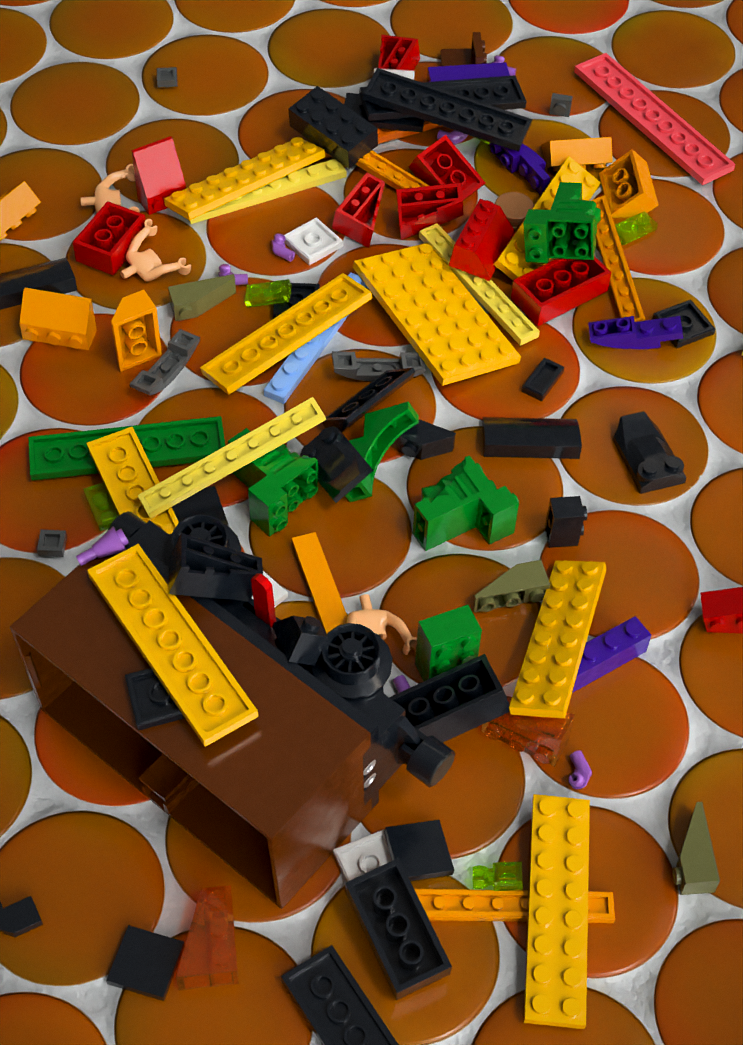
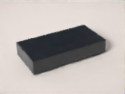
M543 358L522 386V392L543 401L563 374L564 366Z

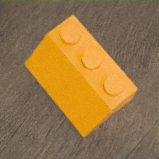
M611 137L556 140L541 144L546 167L553 168V171H558L568 156L584 169H586V165H594V169L606 168V164L613 162Z
M633 149L599 172L603 192L606 196L612 218L642 217L658 206L647 162Z
M25 181L8 190L0 197V241L8 235L6 231L9 228L11 230L17 228L22 224L20 219L24 216L28 218L37 211L35 207L41 203Z
M31 288L24 289L19 322L23 339L89 350L97 332L92 299Z
M145 290L123 297L111 320L120 372L162 356L156 306Z

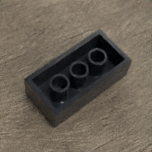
M318 86L288 108L290 127L318 147L325 149L326 153L348 169L378 146V128Z
M485 654L389 697L405 709V717L412 726L427 737L433 735L442 743L510 712V705L505 692Z
M399 858L345 883V893L396 1000L450 975L452 965Z

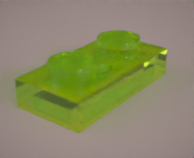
M645 211L615 224L622 245L656 231L658 223Z
M289 279L247 285L244 302L247 308L289 302L292 284Z
M104 483L84 488V495L99 530L108 529L119 515Z

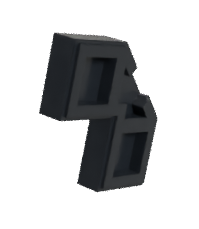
M31 896L5 908L2 907L0 902V931L4 934L17 937L43 925Z

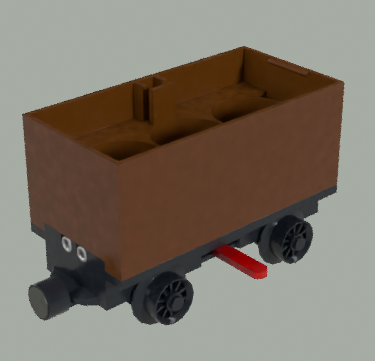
M127 511L119 515L108 528L109 530L114 526L116 531L122 529L129 541V544L125 546L126 550L139 544L168 586L169 557L181 533L242 551L238 536L233 530L211 515L198 514L189 516L178 523L172 534H168L150 520L146 523L133 512ZM117 554L102 558L97 557L83 566L79 564L10 626L41 710L281 909L330 857L333 850L340 846L378 804L379 789L402 764L407 765L406 769L410 774L426 786L432 787L445 776L455 758V751L433 735L427 737L412 726L405 717V709L384 694L383 686L391 675L393 659L388 645L371 629L361 624L347 623L339 625L328 632V639L315 666L288 662L272 628L274 622L280 621L275 614L273 587L268 578L261 573H257L251 578L253 599L251 598L250 601L176 595L258 710L257 718L206 747L186 718L138 731L125 674L151 667L91 581L87 572L88 569Z

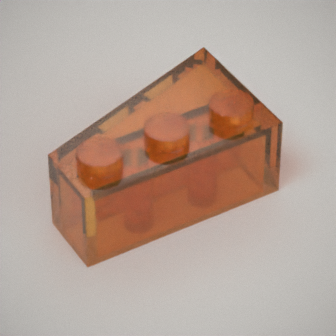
M506 696L510 705L512 697ZM508 712L482 724L481 732L493 740H500L510 745L512 749L518 752H525L535 757L537 761L543 764H550L555 767L569 741L575 714L567 712L564 719L511 715Z

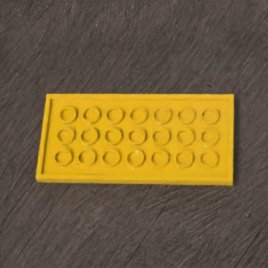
M428 243L354 261L353 269L442 386L519 364L521 359L519 353L446 262Z

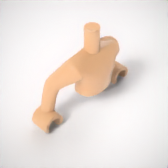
M133 164L127 165L125 170L113 172L105 177L97 185L94 197H81V206L95 205L96 213L107 201L121 206L120 189L111 190L109 187L115 181L123 178L135 181ZM135 206L129 208L140 213L139 208Z
M146 219L144 228L133 238L126 253V260L130 266L121 270L120 275L123 279H126L137 273L144 281H152L165 273L178 270L182 275H187L191 271V265L184 266L186 264L185 258H180L176 263L162 265L159 257L150 248L143 252H137L142 241L147 236H154L157 233V226L151 227L153 221Z
M368 594L361 595L359 598L362 610L349 613L346 624H361L378 634L383 640L387 638L386 625L391 626L399 632L405 642L402 648L403 654L408 655L410 647L415 650L416 654L417 638L412 637L403 620L389 611L373 609L370 596Z

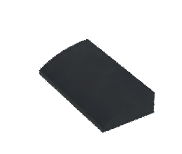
M62 258L0 273V310L21 305L25 288L61 294L77 291L76 279L68 260Z
M414 368L385 371L325 417L326 420L322 422L325 428L334 426L341 432L345 431L411 380L415 374Z
M483 417L484 457L580 459L582 442L577 419Z

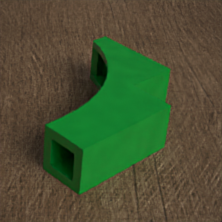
M409 401L366 413L364 436L349 440L373 469L366 478L345 495L350 502L372 497L373 481L382 457L397 438L419 423V415Z

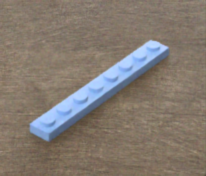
M350 272L348 275L350 278L368 289L359 275ZM349 314L293 351L264 388V396L285 404Z

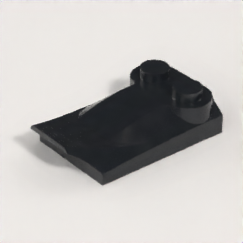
M644 411L622 416L619 419V425L613 436V441L639 493L642 494L684 484L687 477L683 472V461L673 454L658 426Z
M334 426L323 429L318 436L303 447L300 453V457L306 455L311 458L315 457L318 460V482L335 503L341 500L373 471L345 435Z

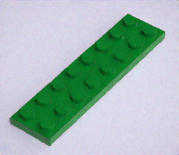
M217 416L28 437L31 480L99 473L86 443L129 427H133L152 467L195 463L225 446L222 417Z

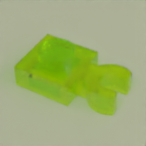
M522 862L493 863V868L481 865L474 866L473 888L483 889L493 885L494 891L523 890Z

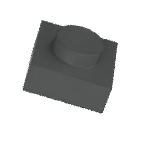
M177 67L157 68V86L166 88L177 87Z
M553 93L549 114L569 117L573 96Z
M41 530L37 546L38 556L64 557L67 541L66 531Z

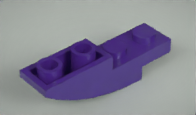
M490 142V151L497 156L502 165L511 173L519 171L521 176L525 177L530 183L531 187L541 195L550 183V176L545 172L546 162L524 144H522L518 152Z
M634 316L588 322L591 343L611 348L654 349L661 348L660 342L683 339L680 316L639 322L634 321Z

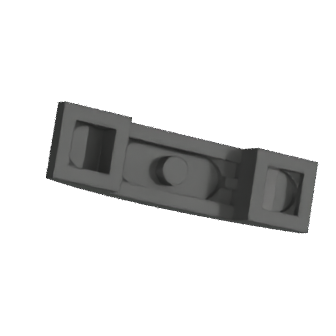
M180 329L168 342V350L148 372L142 370L132 380L130 387L147 395H154L162 391L186 366L200 342V337Z
M332 351L334 372L356 380L373 381L385 371L414 368L415 374L413 377L426 372L425 363L417 352H400L399 358H356L355 352Z

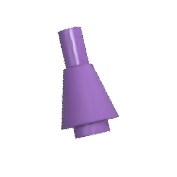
M113 526L92 545V548L77 555L76 558L80 565L83 566L97 557L102 558L125 551V546L129 544V541L122 529L116 531Z

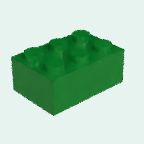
M469 605L418 622L415 665L423 681L478 657L482 629Z

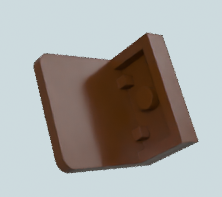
M472 33L471 49H441V66L486 64L487 53H484L485 40H481V33Z

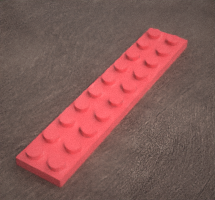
M607 53L575 66L574 73L701 185L734 171L735 163Z

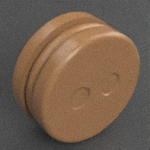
M518 192L504 193L495 201V204L502 208L515 231H517L526 218L528 209H532L534 206L528 196Z

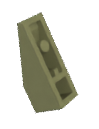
M234 274L169 286V301L175 321L199 317L235 294Z
M697 802L694 807L676 867H673L672 870L673 881L675 885H679L680 895L715 893L720 882L703 802Z

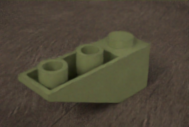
M542 560L516 564L474 596L473 612H488L495 608L514 607L522 603L542 601L546 589H550V582Z

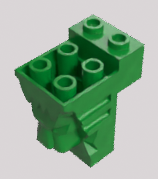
M560 182L551 210L528 209L523 223L526 262L548 263L549 258L594 260L597 224L601 220V210L597 208L594 201L582 200V183Z
M245 428L243 431L229 439L228 444L248 434L251 431ZM285 444L232 473L249 488L250 520L269 537L286 527L288 524V512L294 511L299 504L307 498H312L318 491V460L315 457L311 458L306 455L300 457L296 452L291 453Z
M469 455L451 470V474L441 478L436 485L422 488L421 501L415 503L412 534L425 551L473 528H477L490 545L514 533L519 500L506 486L497 489L495 483L489 480L483 473L480 464L475 463Z

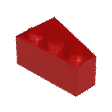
M381 35L382 42L378 68L414 70L420 61L418 39Z
M366 173L336 209L332 229L369 248L385 182Z
M461 183L396 189L401 240L416 235L420 230L436 223L441 225L464 215Z
M743 587L700 592L706 632L743 634Z

